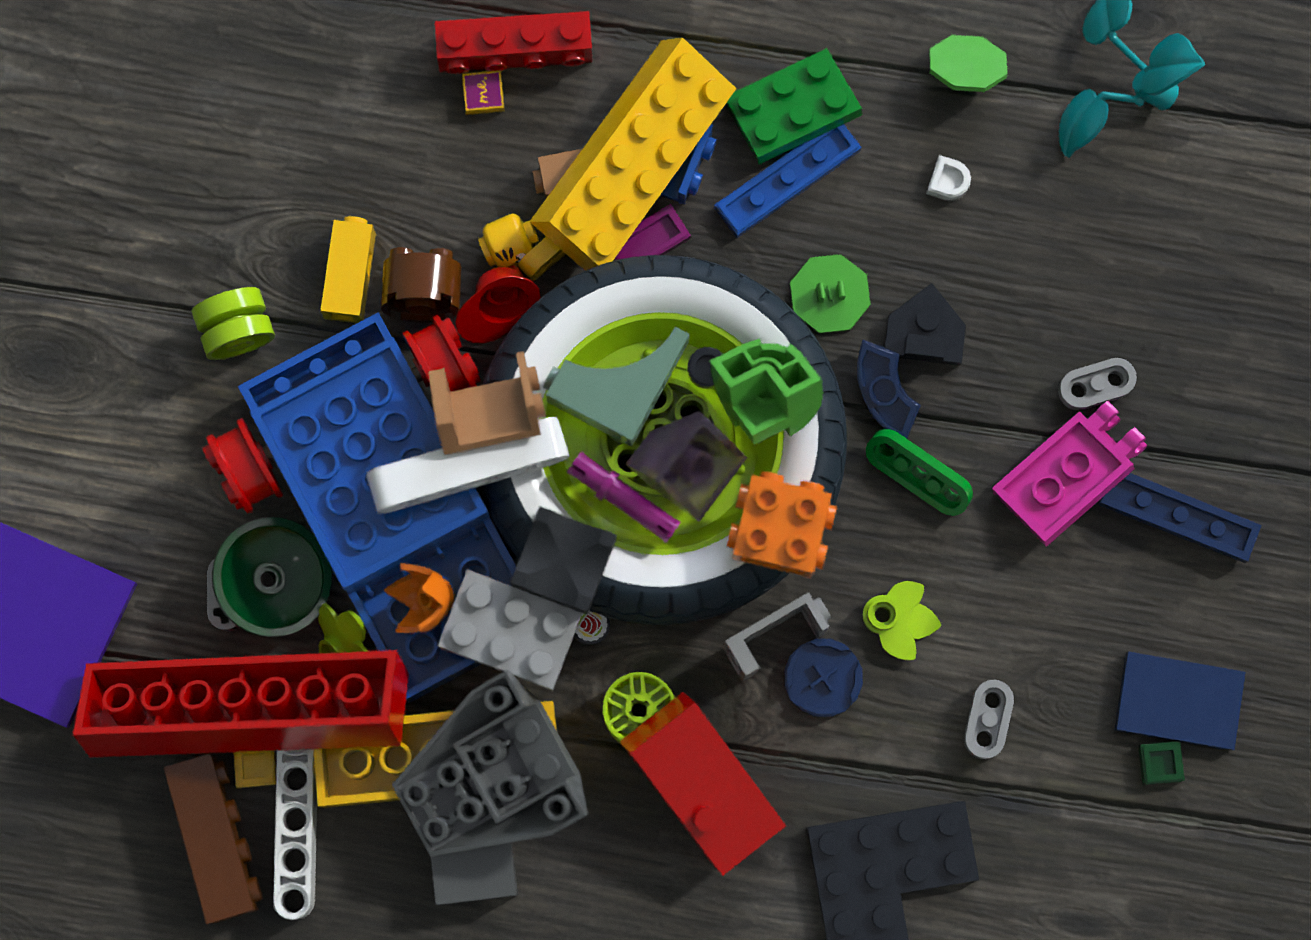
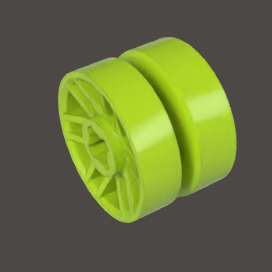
M245 287L226 291L207 298L192 308L191 312L197 330L204 333L200 339L207 359L221 360L236 357L261 348L275 338L269 316L262 315L266 307L259 288Z
M645 672L629 673L617 679L606 692L603 701L604 722L612 737L618 742L671 702L674 699L671 689L659 677ZM635 704L646 706L647 712L644 717L632 714L631 711Z

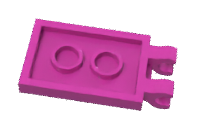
M1109 401L1101 405L1088 419L1079 411L992 488L993 493L1046 547L1134 470V465L1129 459L1138 456L1147 447V444L1144 442L1146 437L1135 427L1126 433L1118 443L1106 433V431L1112 429L1120 421V418L1117 416L1119 411Z

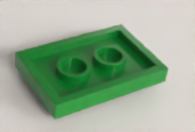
M827 48L735 91L725 104L758 164L862 116V107Z

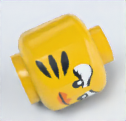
M509 214L485 225L483 237L478 239L484 256L491 267L497 265V267H510L514 264L518 266L521 259L534 248L533 244L539 242L537 233L530 220L523 223L516 214Z

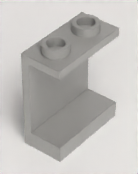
M808 592L725 641L722 649L742 682L756 675L760 668L746 643L800 612L817 639L826 633L829 628L827 622L831 616L819 597L813 600Z

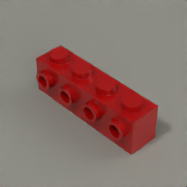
M589 11L435 21L437 61L440 72L462 74L469 70L503 71L514 67L539 69L546 65L579 66L584 63L593 62Z

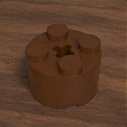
M405 247L391 249L390 257L383 262L382 312L391 317V310L401 313L400 320L419 323H433L432 317L437 314L442 321L445 320L446 313L452 312L453 318L456 317L460 309L462 267L458 261L453 259V252L444 248L431 249L429 253L414 252L412 249Z

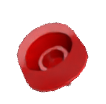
M515 264L510 267H497L486 271L477 282L475 294L463 304L457 313L455 320L457 332L463 339L472 343H487L497 340L511 330L522 315L541 298L539 288L533 281L523 277L520 268Z

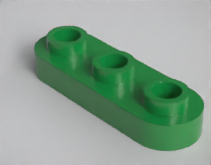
M890 429L879 430L867 443L866 456L874 467L941 513L950 516L959 515L966 510L972 501L973 490L970 483L964 477L898 432ZM885 444L890 445L894 450L887 448ZM917 465H919L920 467H922L923 469H925L926 472H923V471L919 470V468L917 467ZM950 488L954 489L958 494L953 493Z

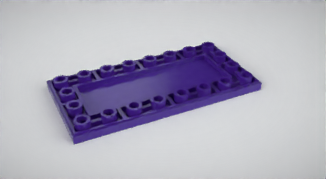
M0 522V698L69 728L77 713L86 663L101 662L137 583Z

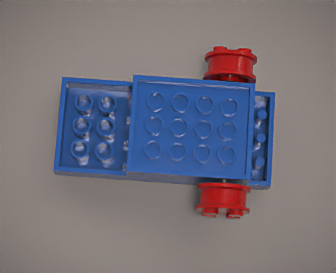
M378 312L238 386L251 410L250 414L267 444L265 447L261 445L260 441L256 442L243 418L236 420L237 427L217 438L212 434L206 436L208 445L203 447L202 450L218 475H225L227 480L223 481L221 486L231 504H234L237 510L244 508L247 514L253 512L254 504L273 494L278 498L284 496L272 471L274 467L271 461L275 459L343 589L351 598L378 651L397 650L409 673L406 702L409 704L481 664L438 647L451 610L448 611L447 616L436 627L426 633L396 632L398 624L404 619L410 608L386 594L384 589L398 579L410 575V573L401 570L400 563L423 566L440 574L452 586L454 603L467 570L511 586L510 582L516 565L493 525L488 511L475 488L384 514L377 513L366 476L367 472L387 464L442 449L435 413L418 383L423 381L426 388L430 387L431 389L428 372L443 368L445 369L450 392L476 387V383L481 381L478 375L479 372L469 353L461 355L458 350L462 347V344L450 318L442 321L437 314L432 317L433 324L414 334H411L408 330L402 333L414 357L412 362L415 367L410 369L394 337L391 336Z

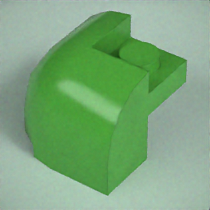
M757 339L744 343L710 360L714 386L726 414L735 427L740 425L754 445L784 429L791 437L803 429L815 417L821 407L823 398L822 379L803 354L792 344H789L787 347L779 344H761V340Z

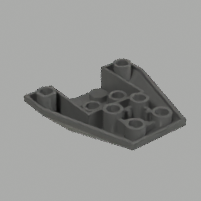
M509 670L472 690L392 784L430 857L553 835L588 815L581 777L575 763L542 703Z

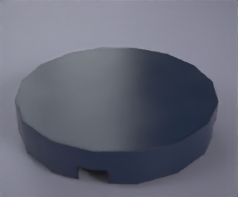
M813 639L800 645L790 655L784 670V688L790 701L801 712L813 717H833L845 712L857 700L863 685L862 667L856 656L845 644L833 639Z

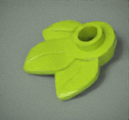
M913 581L897 583L890 589L887 595H878L871 598L863 609L862 617L866 627L871 632L879 634L882 648L889 655L901 660H914L916 658V643L914 639L927 637L941 627V622L937 616L926 606L919 604L924 593L923 584ZM884 608L888 611L889 619L887 622H879L875 618V611L877 609Z
M327 603L322 604L319 609L318 620L325 636L324 640L319 643V653L368 651L362 644L366 637V630L360 616L351 610L345 611L338 616Z

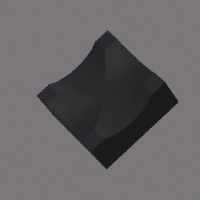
M540 506L512 576L511 586L588 615L617 535L575 521Z

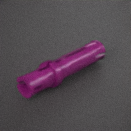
M581 452L572 463L573 465L569 467L567 473L595 491L597 499L600 501L606 499L661 538L664 543L668 542L680 525L681 521L676 520L618 479L620 474L614 470L610 473L587 457L584 452Z

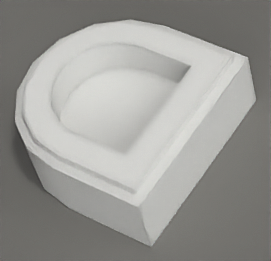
M939 155L926 194L951 201L961 198L970 186L971 176L969 170L961 162Z

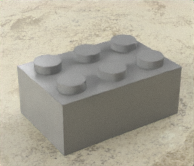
M467 570L438 647L501 672L509 670L516 678L553 691L582 613Z

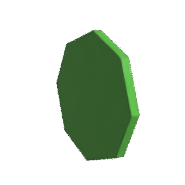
M951 35L930 48V74L953 90L985 92L1007 78L1006 53L984 37Z
M841 254L809 258L790 282L793 311L796 312L804 323L819 334L850 331L871 305L867 274Z

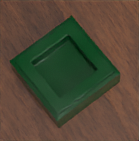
M1180 741L1138 745L1143 785L1185 781Z

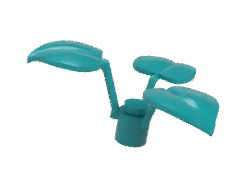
M1097 0L1085 18L1083 35L1085 40L1093 45H1099L1109 37L1110 41L1141 70L1137 73L1132 83L1135 96L1105 91L1097 96L1093 90L1086 89L1073 98L1062 115L1059 127L1060 146L1063 154L1069 159L1076 150L1091 142L1104 127L1109 112L1106 100L1131 102L1140 107L1146 101L1161 111L1166 110L1174 104L1178 97L1179 87L1177 84L1205 66L1204 60L1195 51L1190 40L1179 33L1171 34L1164 38L1153 49L1149 58L1150 66H1146L1116 34V31L1124 27L1131 17L1132 0Z

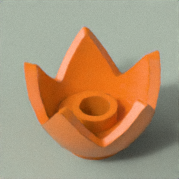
M400 563L401 570L410 573V575L398 579L384 589L386 594L410 608L407 615L398 624L396 632L426 633L436 627L447 616L448 611L451 610L454 603L452 586L432 569Z

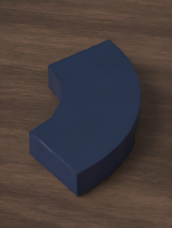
M862 340L857 361V377L863 399L874 419L884 429L894 430L908 439L921 404L910 398L900 384L897 370L900 354L867 340Z

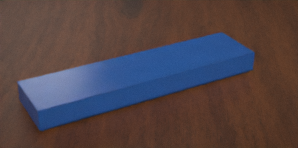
M843 124L797 146L716 203L714 209L735 237L738 238L859 153L862 147Z

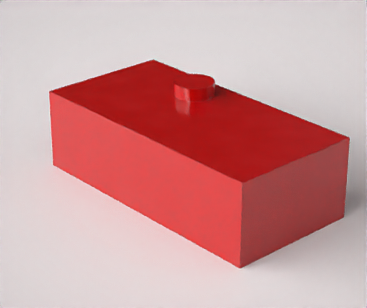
M684 692L619 741L709 862L722 876L786 827L785 823L697 704Z

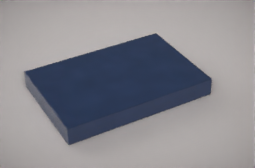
M1128 651L1125 654L1114 731L1233 751L1236 744L1246 672Z

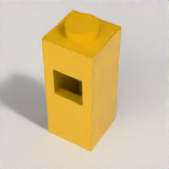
M346 216L344 221H333L321 304V313L324 319L359 323L364 320L376 237L373 225L367 224L368 221L364 218Z

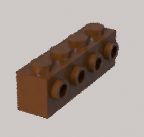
M209 753L164 767L206 924H215L259 910L257 901L262 900V892L257 877L250 878L246 862L252 860L251 852L246 838L239 839L235 823L241 822V817L235 799L228 800L224 784L230 783V777L225 761H218L216 755Z

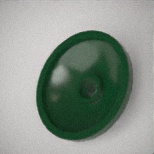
M276 517L260 518L240 526L224 540L218 549L213 563L212 586L221 610L236 626L258 636L280 637L305 628L317 618L319 609L322 604L327 602L331 590L332 573L330 562L317 538L302 525L288 519ZM263 573H269L272 576L273 583L270 587H266L261 583L260 578Z

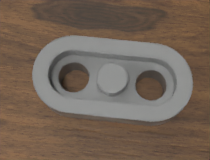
M1111 358L1070 371L1059 384V398L1066 407L1072 410H1084L1104 404L1107 401L1110 402L1123 398L1136 384V371L1131 363L1122 358ZM1110 374H1116L1120 377L1121 384L1119 386H1113L1109 383L1108 376ZM1074 385L1081 386L1084 390V396L1080 398L1075 397L1071 392V387Z
M1000 680L985 681L973 693L964 733V745L972 756L979 759H989L996 756L1005 745L1014 696L1010 687ZM992 693L998 697L999 704L996 708L987 706L985 702L987 694ZM985 732L990 736V744L987 747H982L977 743L978 733Z

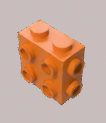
M762 471L760 477L752 475L749 486L741 484L736 508L743 509L740 525L732 523L726 547L734 549L732 559L811 578L814 569L822 570L828 546L820 543L823 530L832 529L837 506L829 505L832 494L823 492L824 486L814 482L800 481V485L797 486L784 483L785 477L776 473Z

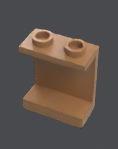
M524 351L516 353L521 376L519 378L450 392L444 368L428 372L436 424L444 455L541 435L538 418L546 417L541 393L533 394V391L540 390L536 366L527 367Z

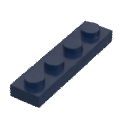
M1132 473L1119 482L1098 503L1102 507L1243 563L1249 561L1262 526Z

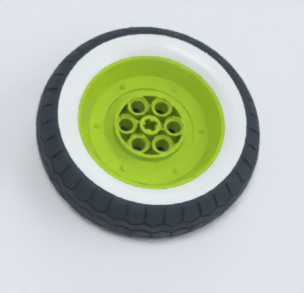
M647 255L615 260L573 276L540 298L516 322L495 353L482 384L485 385L521 377L516 353L524 351L527 367L536 366L540 390L533 391V394L541 393L546 417L538 418V420L551 417L558 418L570 457L547 467L480 486L481 492L497 530L518 560L522 555L540 506L575 521L617 535L616 542L589 610L605 617L651 625H673L701 621L720 616L750 603L790 574L788 572L733 560L734 549L726 547L732 523L740 525L743 509L736 508L741 484L749 486L752 475L760 477V473L765 471L785 477L784 483L797 486L800 485V481L818 483L824 486L823 492L832 494L829 505L835 506L840 492L847 451L846 418L838 382L824 350L796 312L772 291L742 273L713 262L684 256ZM675 327L690 334L689 343L661 393L665 397L666 403L661 408L652 409L632 447L551 405L546 400L548 390L543 388L545 380L554 366L559 369L561 368L564 360L590 368H618L638 362L653 353L666 341ZM757 339L761 340V344H779L785 347L792 344L803 354L822 379L823 398L821 407L815 417L803 429L791 437L784 429L754 445L740 425L737 427L733 425L720 402L716 389L699 388L690 380L687 372L688 361L696 350L703 347H712L724 354L744 343ZM688 406H694L701 410L703 418L697 423L690 424L682 419L681 411ZM656 431H663L664 437H671L672 440H666L665 447H658L657 441H650L649 438H655ZM692 445H702L707 449L709 456L703 462H693L686 454L687 449ZM581 452H584L587 457L610 473L613 470L620 474L618 479L670 516L681 521L668 542L664 543L661 538L606 499L602 501L597 499L595 491L574 476L569 475L567 471L573 465L572 463ZM626 454H632L639 458L641 464L637 470L626 472L619 467V459ZM661 469H670L676 473L678 479L674 485L663 487L656 482V473Z

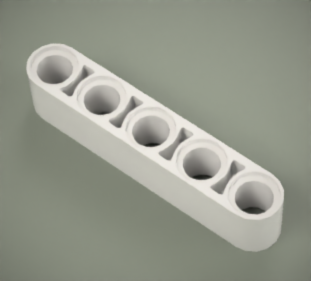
M551 417L538 420L541 435L448 455H444L442 448L387 464L367 472L366 476L377 513L384 514L547 467L568 459L570 455L558 418Z
M313 749L277 751L274 905L279 915L291 920L302 919L309 915L315 903L317 789ZM294 769H303L307 774L306 785L300 790H291L287 783L289 773ZM299 808L306 814V824L299 831H292L286 823L287 815L293 809ZM293 849L301 850L306 859L305 865L298 872L290 871L285 862L287 854ZM294 889L302 892L305 899L303 908L297 913L287 910L284 902L287 893Z

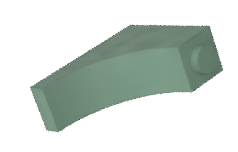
M675 327L666 341L653 353L638 362L618 368H590L564 360L561 368L559 369L554 366L545 380L543 388L548 390L546 400L551 405L632 447L687 347L690 334Z

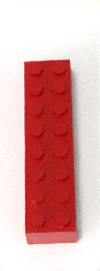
M397 650L86 663L73 736L89 757L401 746L409 673Z

